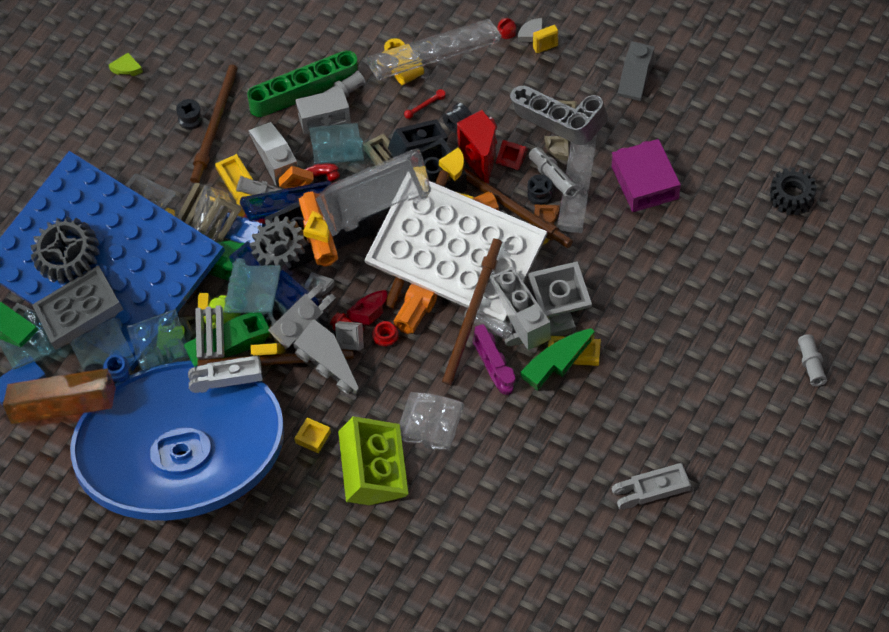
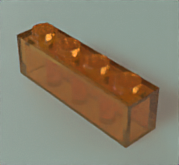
M108 368L7 384L3 407L11 424L112 409L116 387Z

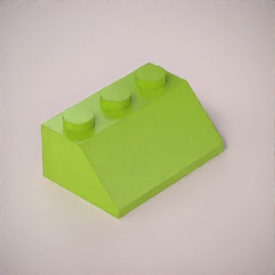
M352 416L338 431L346 502L373 505L406 497L408 495L400 424Z

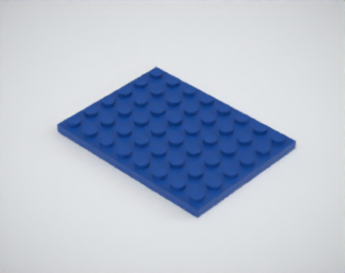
M69 151L0 237V284L31 305L70 282L68 279L64 285L58 280L53 283L48 278L42 277L40 271L36 270L31 259V254H33L31 245L36 244L33 236H41L39 228L46 230L48 228L47 222L53 225L56 223V218H60L64 222L66 216H68L72 221L78 218L82 223H87L90 229H93L96 233V238L100 245L97 247L100 255L95 256L97 264H90V268L93 269L99 265L124 310L115 317L97 325L92 331L82 334L80 337L109 356L115 354L124 356L128 360L129 369L134 371L156 342L158 326H168L225 252V249L217 242ZM67 236L68 239H72V238H76V240H77V239H81L80 237H77V236ZM49 262L54 265H64L63 262Z

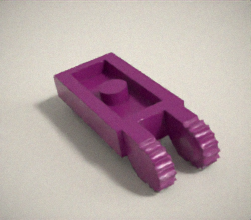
M484 324L475 326L472 342L497 389H499L500 393L509 395L514 389L513 383H515L516 379L512 368L506 366L503 353L498 352L493 334L491 332L488 333Z

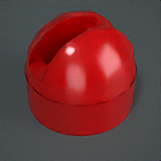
M510 18L501 19L497 26L498 35L503 39L513 38L516 35L515 22Z

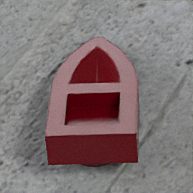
M376 291L361 298L347 310L348 319L362 323V325H370L383 314V305L387 299V291Z

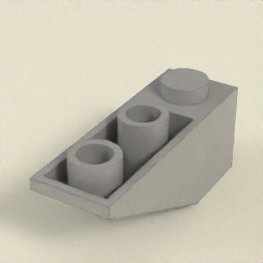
M510 267L491 276L490 280L526 348L530 350L551 340L549 319L515 269Z
M313 319L295 341L294 349L297 350L295 354L306 363L309 360L317 366L316 371L328 379L331 376L338 382L336 386L344 393L349 394L351 392L356 396L359 389L334 334Z

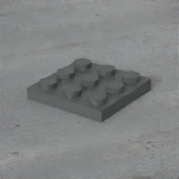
M99 265L32 304L55 350L70 344L72 340L92 331L97 325L115 317L124 310Z

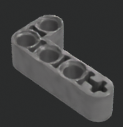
M518 86L510 93V98L519 117L577 145L589 143L608 120L603 100L597 95L586 97L574 109L527 86Z

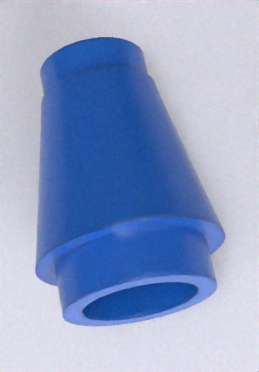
M115 354L105 360L103 371L115 383L125 381L130 376L129 363L124 356Z

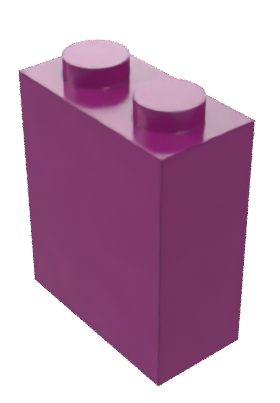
M659 139L645 141L639 145L621 148L612 152L611 167L632 212L679 199L681 184Z

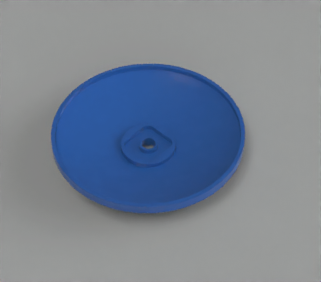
M191 361L162 364L129 376L125 381L117 382L104 391L90 404L79 419L74 429L70 447L71 461L76 478L83 490L99 505L112 512L131 518L159 521L177 520L219 509L254 488L271 470L279 456L284 440V422L279 402L274 393L262 381L209 388L203 393L192 392L189 389L190 380L188 378L189 369L194 368ZM186 451L183 455H176L178 452Z

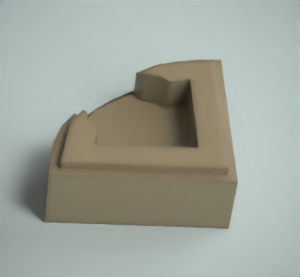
M545 136L544 142L547 151L557 159L569 161V140L560 136Z

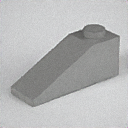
M270 122L248 131L276 187H278L279 178L291 166H298L288 143Z

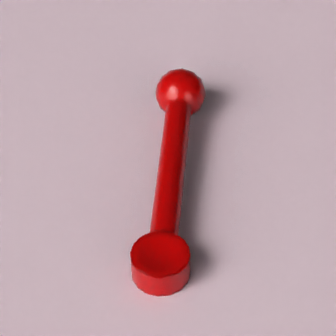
M439 89L436 91V95L412 110H406L404 112L405 118L411 119L413 114L435 100L444 99L445 91Z

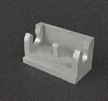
M343 88L296 99L299 112L298 117L304 135L351 124L349 106Z

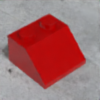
M480 110L457 123L458 148L461 150L465 162L476 176L489 183L496 157L497 125L492 117H488L483 110Z

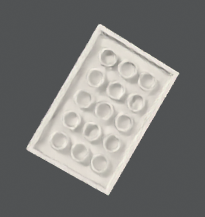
M408 172L365 258V263L468 308L482 271L480 267L484 256H487L493 238L499 239L503 243L496 259L498 261L496 270L491 273V276L513 267L522 281L525 282L547 236V231ZM489 279L478 313L504 323L508 315Z

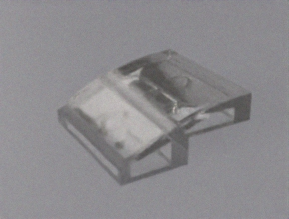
M410 392L399 423L402 442L423 443L426 449L450 450L464 408L463 402L433 394Z

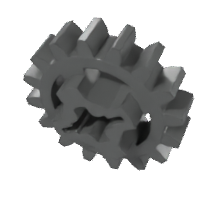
M276 216L273 223L267 219L265 220V227L257 226L260 232L252 234L255 242L250 243V247L253 250L251 252L260 266L266 265L270 271L276 266L278 271H281L282 265L286 264L290 268L292 260L299 262L297 255L298 253H305L302 245L307 244V241L304 238L302 228L299 227L295 220L290 222L289 218L285 217L283 221H280L278 216ZM263 247H266L267 254L264 253Z

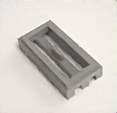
M219 305L216 308L206 307L203 310L195 308L197 358L202 360L224 357L222 306ZM212 315H216L217 352H213ZM203 316H206L207 353H204Z

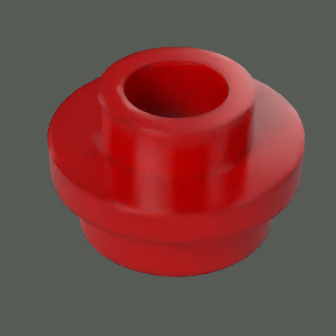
M380 322L373 329V340L380 346H390L398 339V330L391 322Z

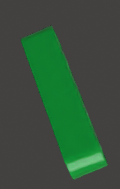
M342 51L251 87L247 93L250 113L256 117H263L296 104V99L324 93L335 86V82L343 81L358 71L356 54L352 51Z

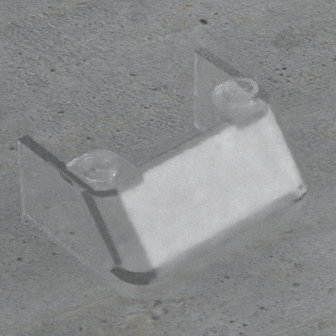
M419 148L330 184L317 196L316 201L332 236H334L343 228L347 232L358 227V221L362 220L363 217L407 199L408 201L414 200V203H418L429 198L428 195L431 192V187L423 157Z

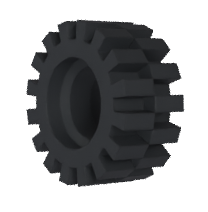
M791 167V172H788V169L785 168L782 173L780 171L777 172L776 177L772 179L770 201H773L772 205L774 208L779 206V212L782 213L783 210H787L786 215H790L791 211H794L795 215H799L800 210L802 213H805L807 208L810 209L814 203L817 189L815 179L811 178L809 172L804 175V170L801 168L799 172H795L796 167ZM795 187L800 189L802 194L791 196L785 193L784 189Z

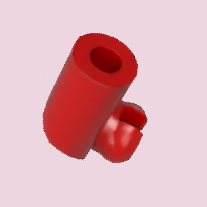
M318 163L304 169L313 172V179L324 174L327 175L329 181L340 178V173L337 170L339 168L335 164Z

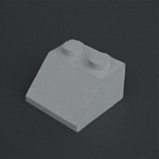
M578 261L528 273V290L547 318L592 307Z

